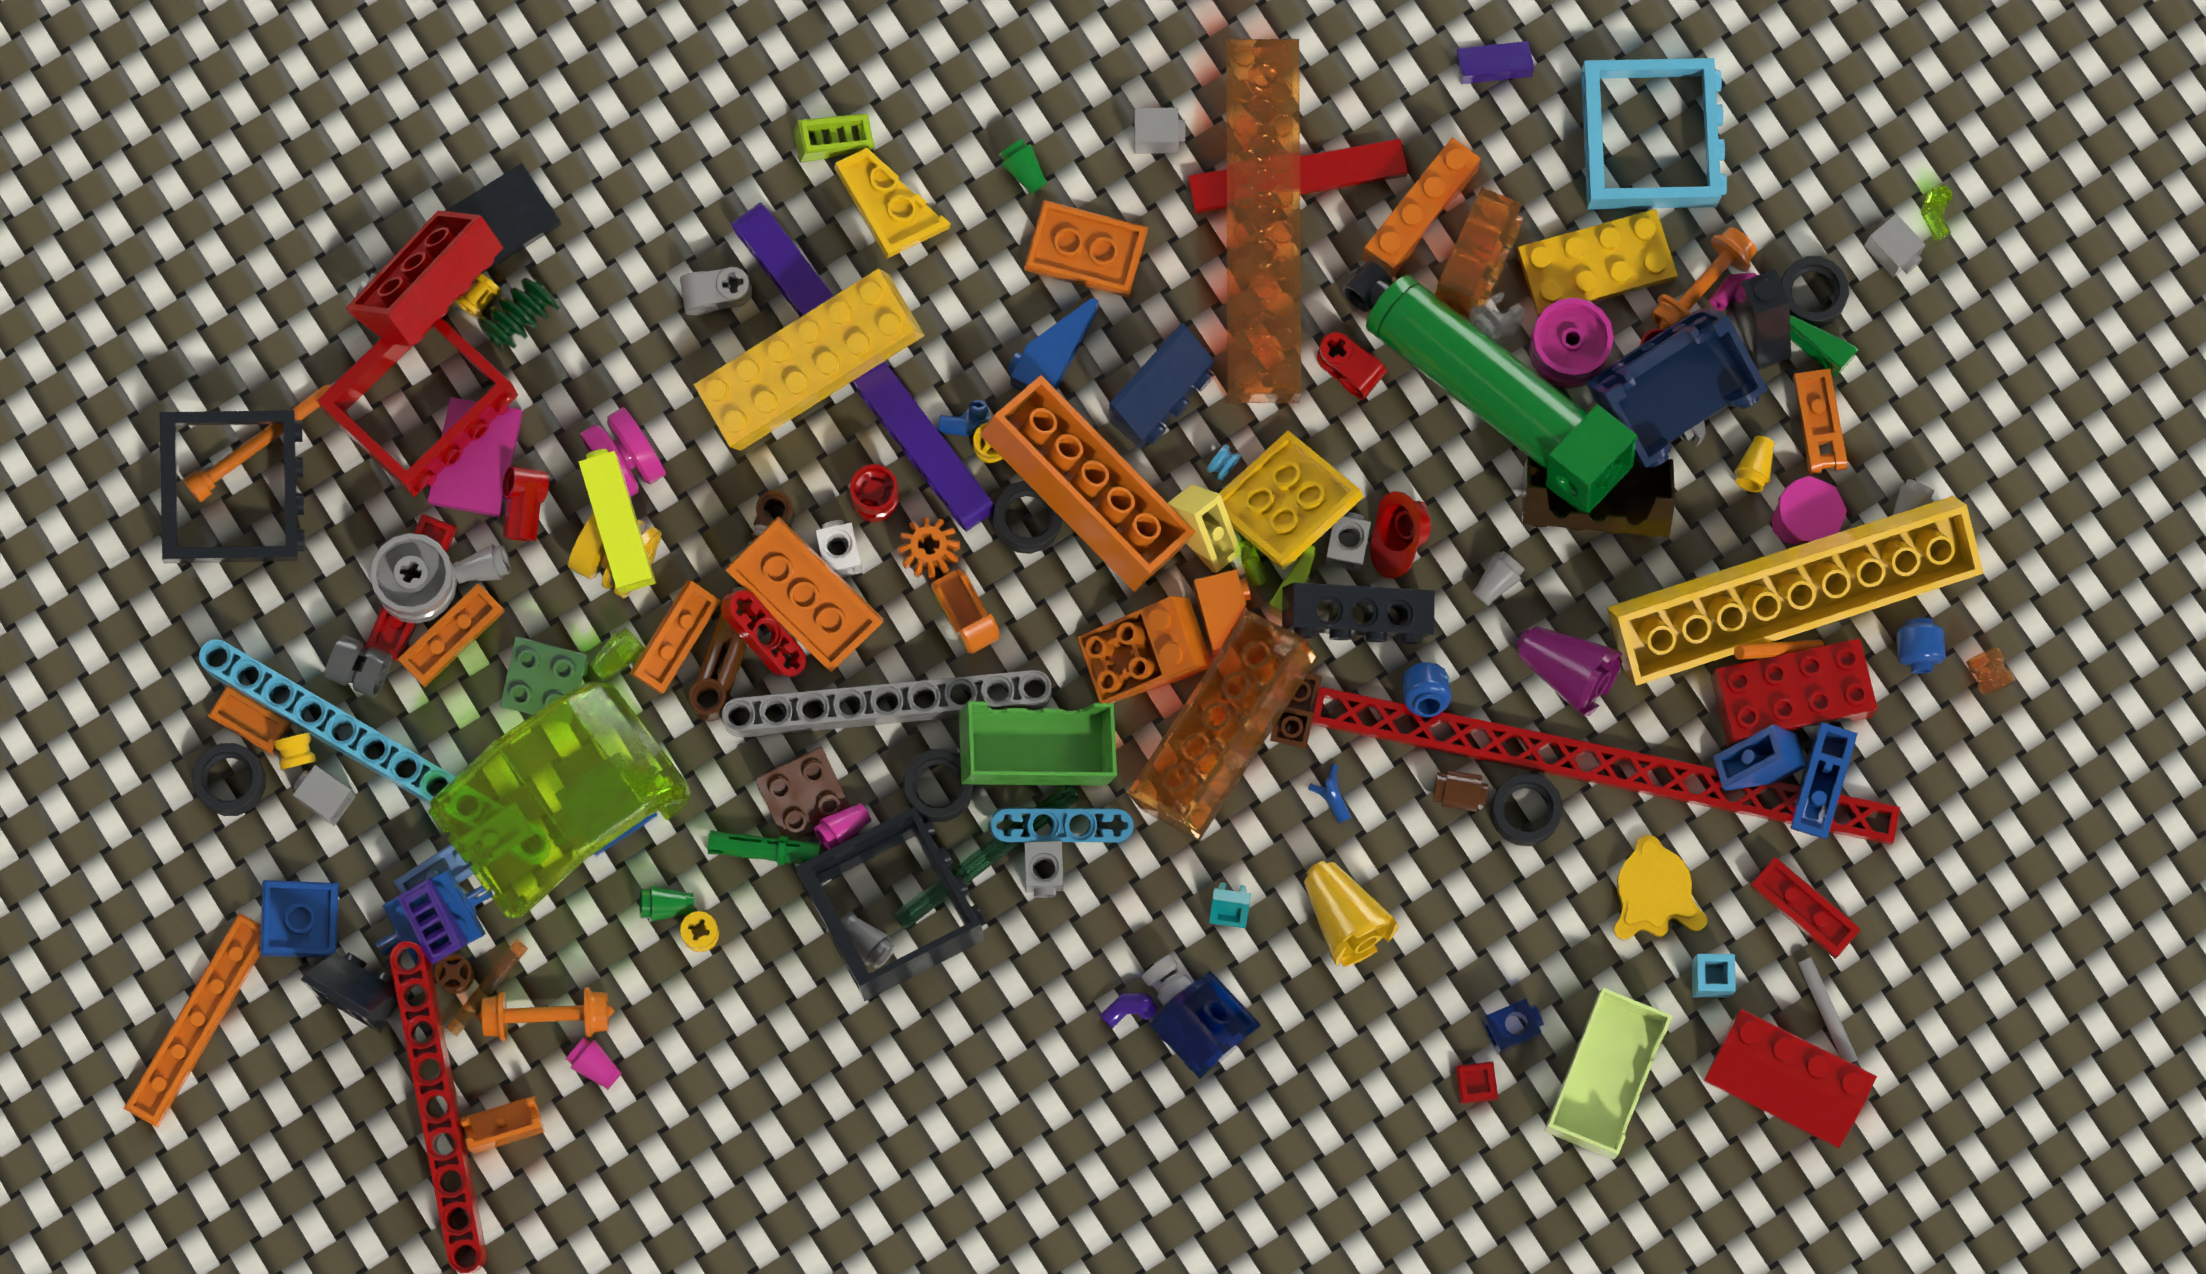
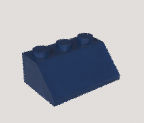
M1183 323L1179 325L1109 403L1108 422L1141 450L1148 442L1152 445L1155 444L1167 428L1163 425L1172 415L1178 418L1190 404L1187 398L1196 389L1200 392L1204 390L1214 377V374L1211 373L1214 366L1213 358Z

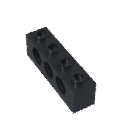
M1294 582L1282 587V631L1294 632V638L1301 639L1316 638V633L1329 634L1330 640H1351L1352 635H1363L1365 642H1386L1387 637H1399V643L1421 644L1422 638L1434 635L1435 590ZM1319 603L1326 606L1329 611L1327 622L1318 616L1317 607ZM1355 605L1360 607L1364 613L1362 623L1357 622L1353 617L1352 611ZM1390 607L1398 613L1399 622L1397 625L1392 624L1388 619Z

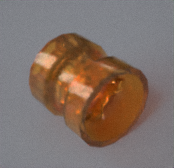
M2000 647L1985 651L1966 662L1970 672L1976 674L1978 678L1977 687L1981 696L1999 691L2015 682L2012 672L2004 666L2003 661L2005 657Z

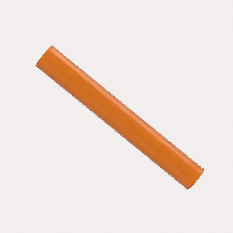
M1820 639L1742 644L1734 648V655L1738 660L1769 658L1824 646V643Z

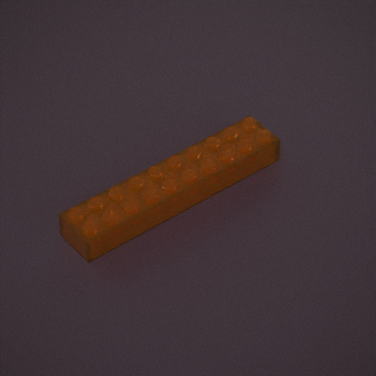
M1227 39V403H1300L1299 39Z

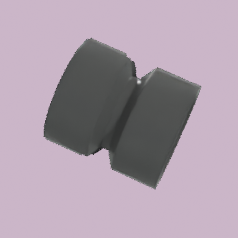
M343 634L336 642L330 654L324 675L326 679L343 686L352 683L355 691L375 698L388 676L393 657L392 654L373 646L366 650L364 642ZM362 662H364L365 664L362 668V671L359 672L360 666Z

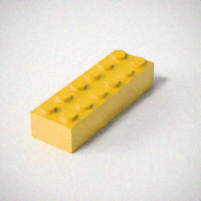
M878 268L693 385L729 447L742 451L925 335L890 275Z

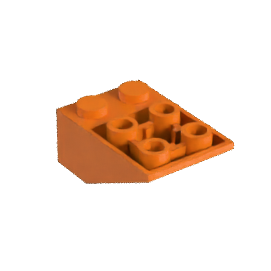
M1167 597L1077 637L1099 703H1113L1183 680L1213 667L1190 598Z

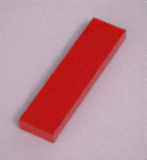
M422 514L414 534L428 536L438 542L444 551L448 553L457 528ZM417 575L412 576V577L409 579V582H408V583H411V580H412L413 578H418V579H419L420 576H417ZM382 606L365 649L367 650L372 646L392 654V660L399 662L397 659L405 653L417 624L400 621L390 615Z

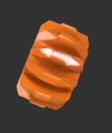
M923 517V527L921 528L914 521L910 522L909 528L913 534L907 532L900 534V540L905 545L898 547V555L907 556L902 562L903 567L908 569L916 565L914 576L917 578L922 575L924 569L928 570L930 580L935 579V569L937 568L942 574L947 575L949 568L945 562L957 564L958 556L953 552L960 549V542L951 540L956 534L955 529L951 527L942 531L944 528L943 519H938L934 527L930 526L929 517ZM932 542L934 554H926L924 543Z

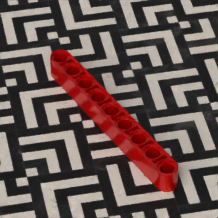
M403 941L392 949L390 964L447 1258L450 1266L455 1271L474 1273L485 1265L487 1250L431 963L420 944ZM408 949H414L418 954V962L411 969H405L401 963L402 954ZM420 985L424 988L426 997L421 1005L413 1006L409 1002L408 994L414 986ZM427 1022L433 1029V1035L428 1042L420 1043L415 1036V1031L421 1023ZM434 1059L439 1063L440 1073L434 1080L429 1081L423 1075V1066L428 1060ZM441 1096L446 1100L447 1110L443 1116L437 1118L431 1114L430 1103L435 1097ZM445 1133L450 1134L454 1139V1148L447 1155L442 1154L437 1148L439 1137ZM452 1170L457 1171L462 1178V1184L455 1192H450L444 1184L445 1176ZM458 1208L465 1209L469 1215L467 1226L461 1230L457 1229L451 1221L453 1212ZM465 1245L471 1246L476 1252V1260L469 1267L464 1266L459 1260L460 1249Z

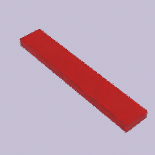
M1401 139L1190 175L1188 176V183L1194 213H1201L1406 177L1408 171Z

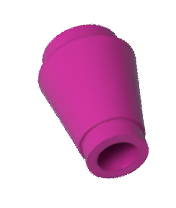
M859 803L820 819V824L814 827V831L822 846L828 851L855 837L872 820L866 808Z
M584 1036L566 1057V1060L572 1065L570 1067L572 1070L604 1086L607 1090L622 1074L595 1039L591 1042Z

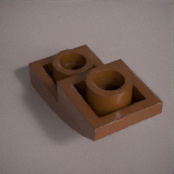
M1286 669L1270 741L1306 749L1322 676Z

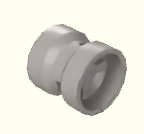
M1171 954L1158 961L1141 976L1147 986L1154 987L1157 991V999L1164 1007L1178 999L1193 986L1188 976L1182 975L1177 970V962Z

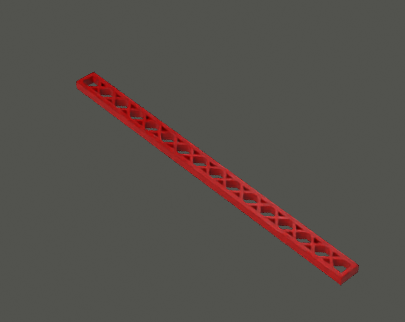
M1319 687L1312 725L1787 824L1792 823L1795 810L1792 803L1797 801L1800 786L1783 782L1754 786L1756 789L1753 791L1750 787L1741 788L1745 796L1736 802L1727 801L1720 791L1722 787L1721 781L1715 783L1713 780H1720L1718 771L1715 768L1441 712L1433 717H1423L1410 712L1405 704ZM1324 698L1339 701L1346 712L1336 719L1322 717L1321 711ZM1349 703L1356 704V706L1352 708ZM1366 707L1375 708L1382 719L1372 727L1363 725L1357 716V713ZM1386 711L1393 712V713L1388 716V714L1386 713ZM1403 714L1411 716L1418 726L1417 729L1409 734L1400 733L1393 723L1394 720ZM1350 718L1353 723L1346 722V720ZM1422 718H1423V719H1428L1429 721H1427L1426 723H1424V721L1422 720ZM1439 722L1447 723L1454 733V736L1444 742L1437 741L1429 728ZM1387 726L1389 730H1384L1382 728ZM1458 726H1462V727H1466V728H1464L1463 730H1460V728H1459ZM1474 730H1481L1486 734L1491 743L1481 749H1476L1471 746L1465 736ZM1423 733V735L1425 736V738H1423V737H1418V736ZM1494 733L1500 734L1502 736L1497 738ZM1511 737L1519 738L1527 749L1517 757L1510 756L1502 746V743ZM1457 741H1459V742L1461 743V745H1457V744H1454V743H1456ZM1531 741L1539 742V743H1537L1536 745H1533ZM1548 744L1556 746L1563 756L1562 759L1554 764L1545 763L1538 753L1540 749ZM1495 748L1498 753L1490 751ZM1584 752L1592 753L1599 766L1590 772L1582 771L1574 758ZM1532 756L1534 760H1529L1527 758ZM1604 756L1611 757V758L1606 761V759L1604 758ZM1619 760H1626L1636 773L1626 780L1620 779L1610 766ZM1565 764H1568V765L1570 766V768L1563 767V766H1564ZM1640 764H1645L1647 766L1642 768ZM1656 767L1664 768L1672 781L1663 787L1655 786L1647 773ZM1604 771L1606 775H1601L1599 773ZM1676 771L1684 773L1679 776ZM1692 775H1698L1702 777L1708 789L1699 795L1693 794L1683 781ZM1640 778L1643 783L1635 781ZM1675 786H1677V788L1679 789V791H1678V790H1673L1672 788L1675 787ZM1764 790H1771L1776 794L1781 804L1772 810L1765 809L1756 796ZM1712 793L1715 796V798L1707 797ZM1786 794H1790V795H1793V796L1790 797V798H1788V797L1786 796ZM1840 794L1837 805L1846 806L1854 819L1842 825L1837 824L1833 818L1830 833L1888 845L1894 843L1900 812L1899 806ZM1783 809H1786L1788 813H1784V812H1780V811H1782ZM1859 809L1866 810V811L1861 814V812L1859 811ZM1874 812L1889 815L1887 832L1873 831L1865 818ZM1856 824H1859V826H1860L1861 828H1857V827H1853V826H1855Z

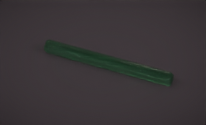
M1063 785L1035 807L1068 808L1078 801L1079 795L1073 786ZM1027 814L1022 816L1023 822H1014L1003 830L1004 835H1008V829L1021 828L1023 829L1021 836H1026L1024 823ZM1046 814L1037 816L1033 821V830L1035 832L1050 822L1051 818ZM994 837L950 871L954 877L960 874L965 884H967L1022 842H1004ZM939 879L894 913V918L903 929L909 928L949 898Z

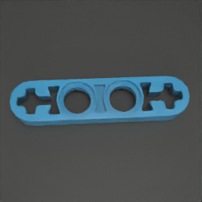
M1004 807L995 810L988 820V829L991 835L997 840L1004 842H1122L1129 838L1134 827L1130 814L1118 808ZM1006 814H1008V818L1011 821L1023 822L1022 814H1027L1024 823L1027 835L1021 836L1023 832L1021 828L1008 829V835H1004L1003 830L997 828V822L1003 821ZM1046 814L1052 820V829L1046 835L1041 836L1033 830V821L1037 816ZM1082 814L1088 819L1089 827L1086 833L1077 836L1071 832L1069 824L1072 817ZM1095 814H1100L1098 821L1111 822L1114 819V815H1117L1118 820L1124 822V828L1118 829L1117 835H1114L1113 830L1108 828H1098L1100 835L1095 836L1097 830Z

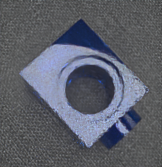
M1526 998L1488 1014L1482 1020L1497 1055L1538 1038L1542 1033L1539 1027L1544 1025L1536 1005L1529 1006ZM1511 1016L1519 1017L1524 1022V1032L1521 1034L1510 1033L1505 1026V1020Z

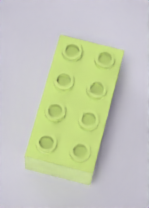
M1602 988L1596 997L1544 1132L1614 1160L1620 1153L1626 1137L1627 1126L1639 1100L1656 1052L1666 1035L1673 1016Z

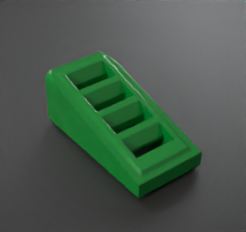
M1792 315L1790 316L1791 341L1823 369H1830L1833 377H1837L1855 357L1859 349Z

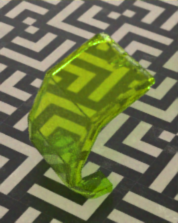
M587 682L560 696L495 740L430 801L431 809L428 813L443 833L448 831L451 833L448 838L449 842L465 863L470 861L473 863L470 870L487 893L491 892V890L494 891L493 901L504 916L510 919L512 917L519 918L527 914L583 861L646 817L657 811H660L666 821L677 816L690 799V788L618 690L609 683Z

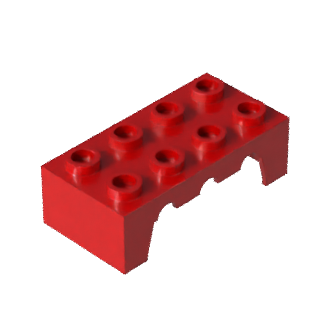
M1860 638L1717 668L1711 676L1728 748L1771 725L1792 731L1801 727L1816 726L1822 722L1830 723L1843 718H1851L1852 722L1869 719L1878 710Z

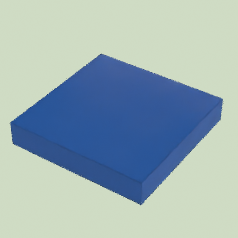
M263 880L260 956L326 959L335 953L337 947L339 883Z

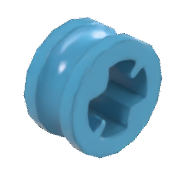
M1225 444L1207 467V471L1210 473L1216 472L1218 474L1217 479L1223 481L1238 463L1241 455L1238 452L1235 454L1231 453L1230 446Z

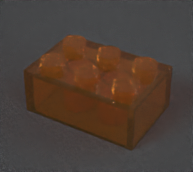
M1481 187L1439 279L1435 295L1460 315L1473 320L1477 310L1484 312L1495 285L1491 278L1499 279L1510 251L1505 247L1513 248L1524 221L1523 217L1518 216L1522 206L1521 203L1484 187Z

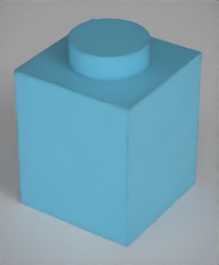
M1697 954L1693 958V998H1730L1736 992L1735 954Z

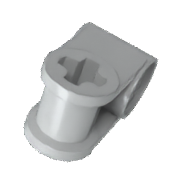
M737 267L692 272L680 277L684 309L687 315H704L716 310L740 307L745 305L752 296V286L747 274ZM738 281L739 283L738 292L731 293L730 291L731 282Z

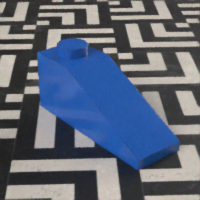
M1091 298L1028 343L1022 354L1016 352L1007 372L1011 373L1010 385L1023 391L1042 375L1057 391L1099 311V301Z
M1823 722L1815 729L1806 759L1807 767L1803 770L1790 829L1825 840L1828 838L1858 733Z

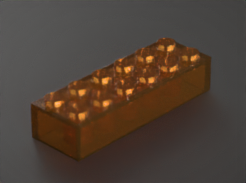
M1246 610L1127 792L1142 811L1198 841L1201 840L1318 660L1319 656L1306 639Z

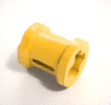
M480 273L475 278L470 289L462 296H458L455 299V303L471 317L478 320L479 317L483 316L482 311L495 296L499 297L502 291L492 280Z

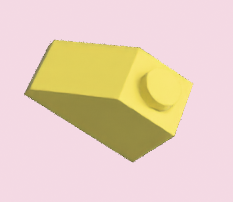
M1191 484L1168 502L1195 531L1186 544L1212 572H1219L1242 553L1219 493Z

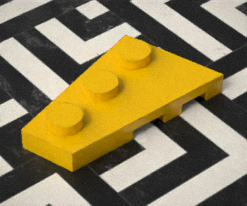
M868 148L835 163V171L886 259L950 228L951 223L942 215L939 217L926 205V200L918 193L914 194L899 180V176Z

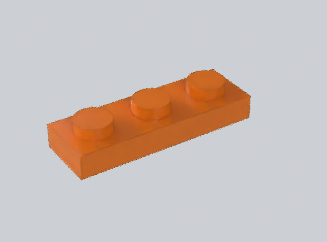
M687 580L629 674L656 692L664 694L721 600L695 582Z
M477 583L397 660L425 688L505 611Z

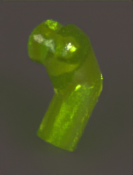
M1945 185L1932 188L1927 193L1921 208V216L1935 241L1941 240L1951 233L1943 218V214L1953 196L1950 188Z
M1242 536L1239 541L1241 563L1252 587H1256L1267 582L1269 578L1257 554L1259 549Z

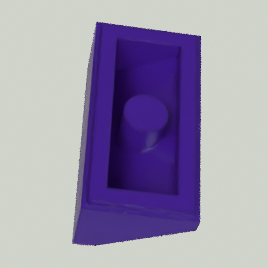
M1528 41L1458 48L1456 50L1461 84L1533 76L1534 64Z

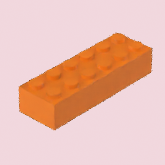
M1042 375L999 410L980 434L1134 592L1176 555L1195 533L1190 525Z

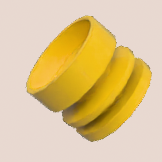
M593 512L576 540L569 557L568 567L589 580L595 578L602 569H605L601 585L608 590L615 585ZM639 519L637 520L650 565H652L662 533L653 526L645 531L646 524ZM616 586L614 589V593L623 599L629 596V594L632 592L630 591L624 594H620L616 589Z

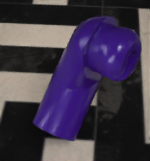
M1124 993L1099 1016L1113 1029L1127 1014H1138L1144 1020L1152 1018L1157 1012V1005L1153 1002V998L1146 993Z

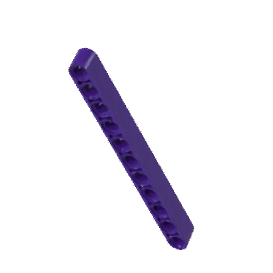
M761 202L731 223L739 239L799 317L834 297ZM885 361L850 382L965 532L994 513L995 506Z

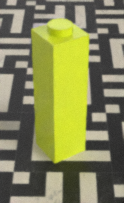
M599 449L586 454L587 459L579 461V465L616 589L620 594H624L656 584L615 451L608 452L607 449Z

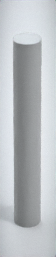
M1812 957L1799 962L1798 965L1841 1059L1850 1063L1857 1061L1856 1053Z

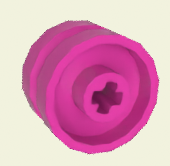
M1568 298L1554 302L1544 309L1535 323L1529 345L1531 364L1540 377L1554 386L1568 389L1585 386L1592 376L1603 370L1611 353L1614 335L1610 320L1602 309L1587 300ZM1566 341H1573V345H1569Z
M624 407L607 416V424L615 438L614 440H611L605 430L596 424L579 434L589 453L599 449H607L608 452L615 451L620 461L630 498L638 493V483L631 472L632 469L637 472L645 483L650 485L666 476V472L650 443Z

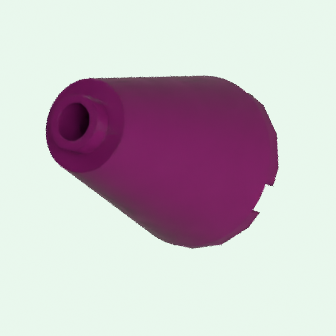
M1535 626L1531 631L1528 629L1524 630L1516 644V648L1519 649L1518 658L1571 707L1585 717L1590 716L1600 706L1594 702L1595 699L1601 694L1607 696L1622 665V660L1618 657L1623 654L1615 648Z

